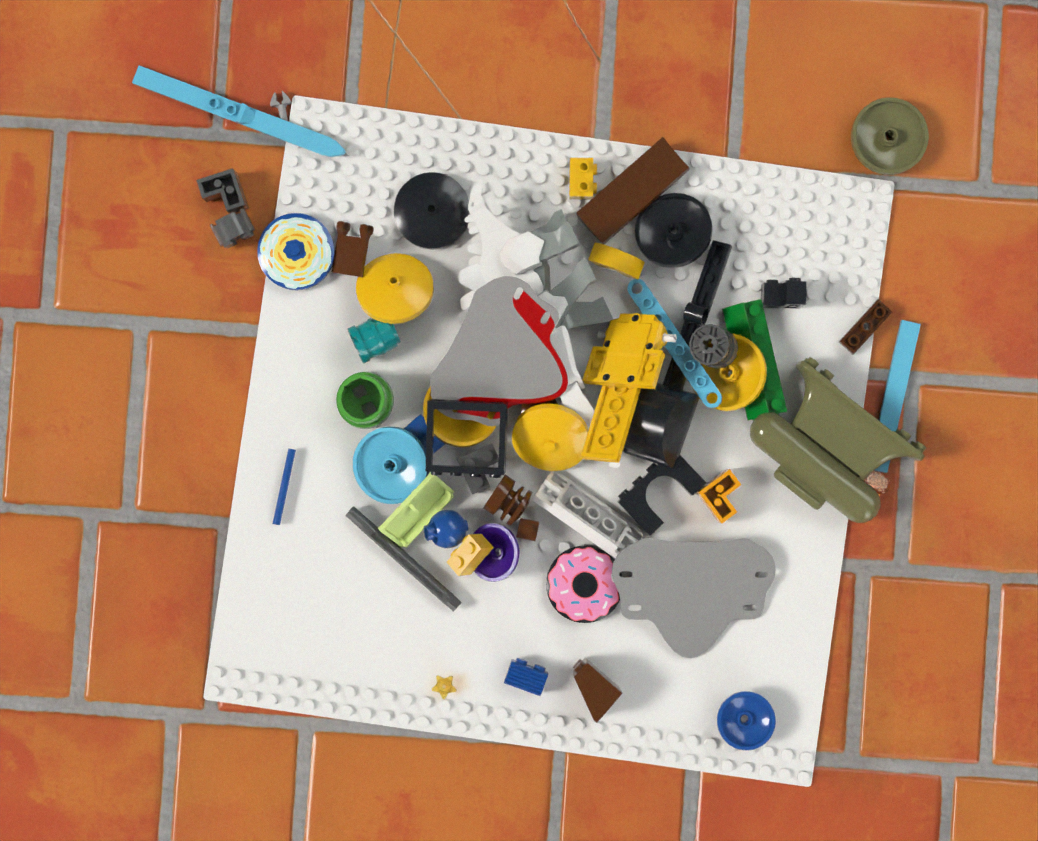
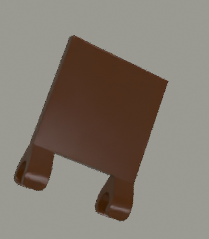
M338 221L336 225L338 236L332 273L363 277L368 243L374 228L370 225L361 224L359 229L361 238L346 236L351 227L350 223Z

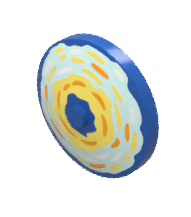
M290 213L276 218L264 229L258 242V261L264 274L276 285L289 290H305L319 284L328 275L333 266L335 246L331 234L319 220L306 214Z

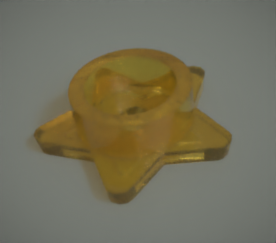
M439 675L436 676L437 684L432 688V691L439 692L442 699H445L448 693L457 691L452 685V675L447 678Z

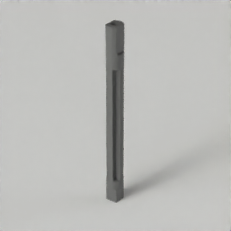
M353 506L349 510L346 517L359 527L362 532L453 612L462 602L399 545L384 535L358 509Z

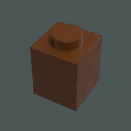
M520 517L516 537L536 541L539 521Z

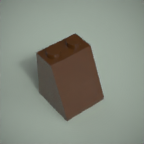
M587 658L579 659L572 667L573 676L593 720L598 723L622 695V691L617 684Z

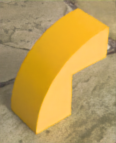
M597 242L594 243L588 258L589 261L600 267L618 271L626 277L637 280L645 264L643 260Z

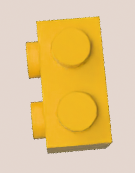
M570 158L569 199L591 200L593 194H597V183H593V175H597V164H593V158Z
M469 534L463 538L459 548L451 553L447 563L458 576L471 575L494 547L482 534Z

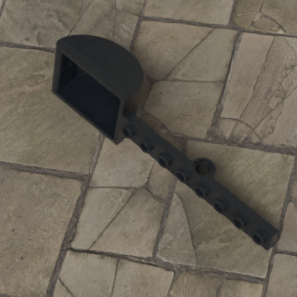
M712 241L692 301L686 305L684 310V324L680 334L688 346L694 331L706 324L732 249L731 244ZM671 358L663 384L657 382L655 389L641 388L623 453L675 469L700 397L697 394L683 390L687 378L673 358Z

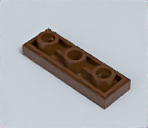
M877 299L839 340V343L852 355L855 354L888 318L892 311ZM864 324L868 325V330L864 329Z

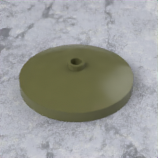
M881 98L871 102L859 112L851 129V145L856 157L866 168L878 174L895 175L909 170L921 160L928 145L929 133L923 115L911 103L898 98Z

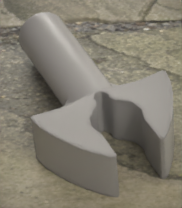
M282 91L283 101L280 104L277 101V94L274 92L270 106L278 108L280 119L288 121L286 107L288 104H292V102Z

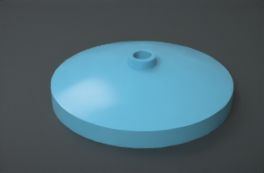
M382 427L368 433L359 442L354 452L353 472L358 485L369 497L381 503H402L429 474V472L425 471L426 450L423 444L415 435L399 427Z

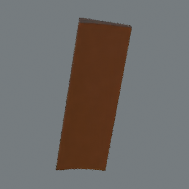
M662 137L577 211V217L601 244H606L690 170L689 166L679 157L665 138Z

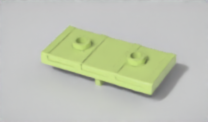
M430 472L378 529L400 547L404 546L407 548L424 530V526L429 524L432 516L441 511L454 498L453 493L455 491L437 475H431Z

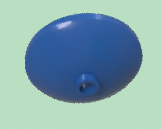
M750 691L734 693L724 700L718 710L717 727L719 733L730 746L736 749L754 750L763 746L771 738L775 729L776 719L774 710L770 703L757 693ZM743 715L747 716V720L745 722L741 721V717Z

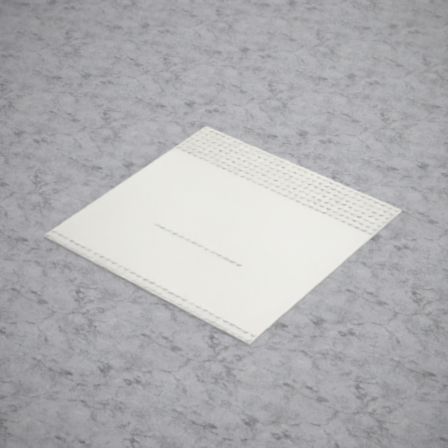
M294 96L292 98L289 122L334 139L345 149L346 153L341 156L328 157L286 142L274 220L290 213L312 216L327 228L332 236L335 248L338 236L336 228L338 221L350 223L351 227L346 236L361 238L359 230L361 224L373 226L374 231L369 239L365 266L373 259L386 254L400 253L410 255L420 260L429 269L433 279L434 293L430 305L420 316L408 322L394 324L401 343L396 348L386 352V354L371 358L370 361L363 364L347 329L354 325L356 327L371 318L359 305L356 294L357 276L332 273L331 268L328 275L319 284L305 290L282 288L266 276L204 688V699L805 787L811 786L848 518L827 501L818 510L812 508L774 477V473L780 464L751 441L750 426L754 419L747 421L745 408L735 411H721L707 407L699 399L680 453L687 463L705 480L706 484L726 469L732 471L741 483V486L726 497L736 509V514L724 523H719L697 493L690 496L675 479L669 476L655 478L646 489V501L649 507L664 522L651 536L647 535L646 538L673 542H720L745 538L765 548L772 555L775 562V578L766 593L762 614L756 619H736L731 621L716 642L698 657L686 658L674 652L652 621L625 618L621 613L620 601L608 616L591 623L571 621L559 614L552 606L547 595L546 578L555 558L565 550L575 546L600 547L532 500L551 471L541 470L527 464L519 457L513 447V426L521 414L522 404L513 405L508 409L505 474L516 481L513 487L514 491L524 486L520 494L523 497L528 490L533 492L521 518L539 521L536 541L516 537L520 518L509 526L506 523L511 516L507 514L503 521H501L500 517L503 512L501 509L494 515L483 509L504 475H501V478H490L489 474H485L490 487L473 495L463 473L462 476H450V473L447 472L437 475L455 491L453 493L454 498L442 510L456 511L464 520H467L468 531H466V536L473 534L479 527L490 523L501 524L514 534L519 545V561L516 569L508 578L502 581L489 582L477 576L474 571L471 575L458 576L448 565L447 561L451 557V553L459 548L462 542L453 548H441L434 544L432 540L427 541L423 530L407 548L404 546L401 548L462 602L453 612L346 517V514L354 506L379 527L401 505V503L386 504L378 502L369 497L360 488L353 472L354 452L359 442L368 433L388 426L404 429L420 414L423 416V402L430 387L431 374L447 354L461 328L457 318L458 314L464 311L461 308L460 299L472 291L470 288L460 284L459 272L469 267V259L476 256L470 253L467 247L472 244V237L478 233L469 234L467 226L464 234L455 243L441 249L430 250L413 245L401 234L394 218V203L401 187L414 176L427 172H437L455 179L463 187L468 199H470L473 186L480 184L483 189L482 197L488 211L508 228L518 233L526 230L531 232L546 225L554 212L562 209L567 222L571 224L580 246L547 260L550 266L552 290L573 272L579 261L585 258L588 260L595 242L600 243L578 219L576 214L590 200L569 199L570 158H593V164H597V175H593V183H597L598 194L651 146ZM674 150L689 166L690 170L660 196L669 193H682L696 198L706 207L713 227L712 238L706 251L697 260L682 267L667 268L652 263L642 254L636 242L635 224L639 215L604 245L626 252L645 262L639 279L646 283L679 333H681L684 324L683 315L685 307L692 301L713 240L731 244L732 249L705 325L713 324L726 329L722 308L761 299V285L766 283V280H778V283H784L789 278H801V281H806L805 306L799 309L764 308L787 412L778 415L791 423L798 413L804 398L805 382L795 366L798 361H804L809 357L819 363L816 367L818 372L825 369L830 371L834 375L831 382L864 409L874 333L853 355L839 343V340L872 304L879 299L894 182ZM430 206V209H428V211L434 212V206ZM588 260L597 282L589 285L576 302H593L603 297L613 319L619 318L620 313L642 314L627 290L628 284L633 278L626 277L618 271L600 267ZM635 284L632 291L635 294H639L643 287L640 284ZM610 321L574 327L567 330L570 336L576 368L581 379H583L592 347H603L604 338L597 337L598 330L606 331ZM864 324V329L868 330V325ZM665 346L660 349L665 353L657 381L663 384L672 358ZM358 372L378 374L388 382L394 396L393 409L389 417L379 426L370 429H360L351 426L341 417L337 408L336 397L340 385L349 376ZM686 379L683 390L695 394L691 384ZM584 383L585 388L581 389V391L595 409L602 385ZM363 385L353 389L357 399L367 394ZM559 397L556 399L558 405H561L562 400ZM371 401L362 406L365 415H370L376 411ZM500 424L496 426L486 440L477 445L454 447L445 444L433 454V465L459 466L458 458L490 444H493L499 457ZM288 448L294 449L296 452L280 525H275L272 523ZM622 452L621 463L618 468L609 467L610 462L582 459L575 466L558 471L644 531L617 501L620 499L618 495L623 490L627 489L629 491L634 486L632 482L638 476L643 477L648 473L646 469L653 462ZM498 462L488 467L498 468ZM630 571L621 572L622 577H631L633 575ZM756 572L755 576L765 578L768 576V573ZM629 605L628 609L630 611H639L641 606ZM744 605L743 609L753 611L756 609V606ZM521 658L528 661L527 665L534 667L537 664L546 668L545 671L548 672V677L541 696L504 683L512 659ZM587 658L617 684L622 691V695L598 723L593 720L573 676L572 667L579 659ZM750 691L763 696L770 703L775 713L776 724L771 738L763 746L754 750H739L730 746L722 738L717 727V714L721 704L730 695L737 692ZM743 715L741 717V721L745 722L747 720V716Z

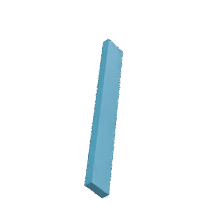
M905 320L900 321L878 418L891 431H896L898 428L921 324ZM890 460L880 465L875 471L887 473Z

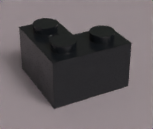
M789 278L784 283H778V280H766V283L761 285L763 308L799 309L805 306L806 281H801V278Z

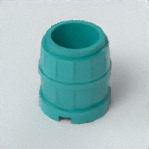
M373 318L367 319V321L356 327L354 325L347 328L363 364L370 361L371 358L386 354V352L396 348L401 343L394 324L383 323Z

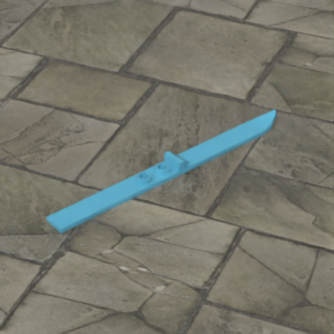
M140 65L132 81L137 86L320 155L335 157L346 153L345 149L337 141L328 136Z

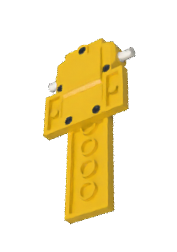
M620 313L619 318L610 320L606 331L598 330L597 337L604 338L603 347H592L582 379L585 384L602 385L581 457L585 460L620 462L641 388H656L665 353L660 349L667 342L675 343L677 335L668 334L665 325L655 315Z

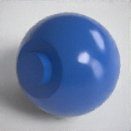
M453 510L437 512L430 519L429 525L424 526L426 540H432L434 544L441 548L456 547L462 542L466 536V531H468L467 520H464L458 512Z

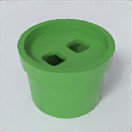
M358 372L342 382L337 392L336 403L341 417L348 424L360 429H370L379 426L389 417L393 409L394 396L390 385L384 378L372 372ZM363 385L367 394L357 399L353 389ZM370 401L373 402L376 411L370 415H365L362 406Z

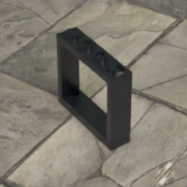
M428 400L425 471L431 472V475H442V472L450 473V476H462V473H468L470 477H481V474H489L490 478H501V475L506 473L508 402ZM434 410L500 412L498 468L433 465Z

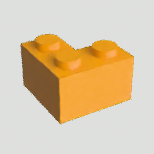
M726 469L696 493L716 520L722 524L737 513L726 496L741 486V483L730 469Z

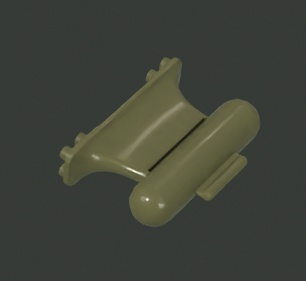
M809 357L804 361H798L795 367L799 370L805 382L804 398L798 413L791 423L774 412L760 414L750 426L751 441L780 464L774 473V477L812 508L818 510L827 501L855 523L871 521L877 516L881 507V501L878 493L865 483L864 480L880 465L894 458L909 457L916 461H922L925 457L923 452L927 448L918 441L916 443L913 441L911 443L907 442L911 437L908 432L903 429L901 431L898 429L891 431L845 395L831 382L834 375L830 371L825 369L818 372L816 370L819 363L815 359Z

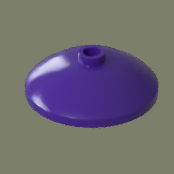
M497 523L485 524L479 527L473 534H482L494 548L474 572L477 576L489 582L502 581L508 578L517 567L519 545L516 537L507 527Z

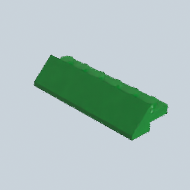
M758 299L722 308L726 330L751 340L761 350L766 362L767 376L765 385L759 396L751 404L744 407L747 421L753 420L766 412H774L776 414L787 412L762 300Z

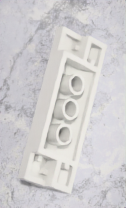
M558 471L550 472L532 499L614 558L624 548L646 538L648 535Z

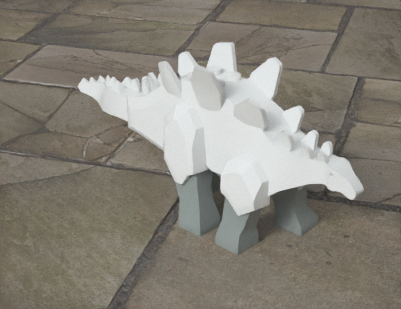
M475 184L472 188L468 204L470 215L464 220L466 223H469V234L478 233L472 237V244L467 247V250L476 256L469 259V267L459 272L460 284L472 290L460 299L461 308L464 310L457 317L460 326H462L474 293L480 287L493 279L503 276L516 277L528 283L539 298L552 305L559 313V320L550 334V342L560 357L568 376L567 389L559 396L562 400L561 405L578 413L584 419L588 428H590L595 409L581 391V389L585 388V385L576 368L570 336L567 330L574 327L605 323L612 320L613 317L603 297L593 302H576L589 285L597 282L588 260L585 258L579 261L573 272L551 290L550 266L547 260L580 246L571 224L567 222L562 209L554 212L546 225L531 232L526 230L518 233L508 228L488 211L482 197V186ZM517 288L513 296L514 299L520 298L523 292L522 288ZM545 312L541 318L542 324L548 321L550 317L549 312ZM621 461L619 463L610 462L609 467L618 468Z

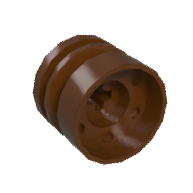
M505 474L483 509L492 515L501 509L503 512L500 520L503 521L507 514L511 517L506 524L511 526L527 508L533 492L528 490L523 497L520 494L524 486L514 491L513 487L516 481Z

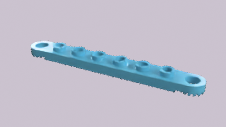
M641 279L630 281L627 287L628 293L642 314L655 315L665 325L668 334L677 335L676 342H667L665 347L702 402L709 408L718 407L722 402L720 391L702 365L693 358L689 346L646 283ZM635 284H640L643 287L639 294H635L632 291ZM711 393H715L718 396L717 401L713 404L707 402V396Z

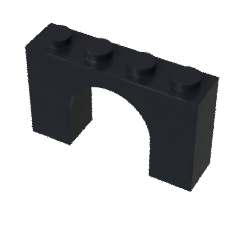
M681 455L675 469L652 463L646 469L648 472L643 477L638 476L632 482L634 486L629 491L625 489L618 495L620 499L617 502L649 536L664 523L646 501V489L652 480L660 476H669L675 479L690 496H693L706 484L705 480Z

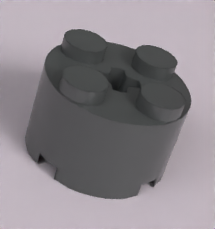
M244 208L240 209V214H236L234 211L216 220V226L210 224L220 247L224 246V248L228 249L237 244L236 240L240 238L246 240L254 236L253 231L255 228Z

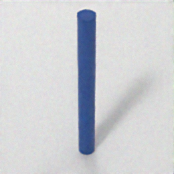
M288 448L272 523L275 525H280L296 452L294 449Z

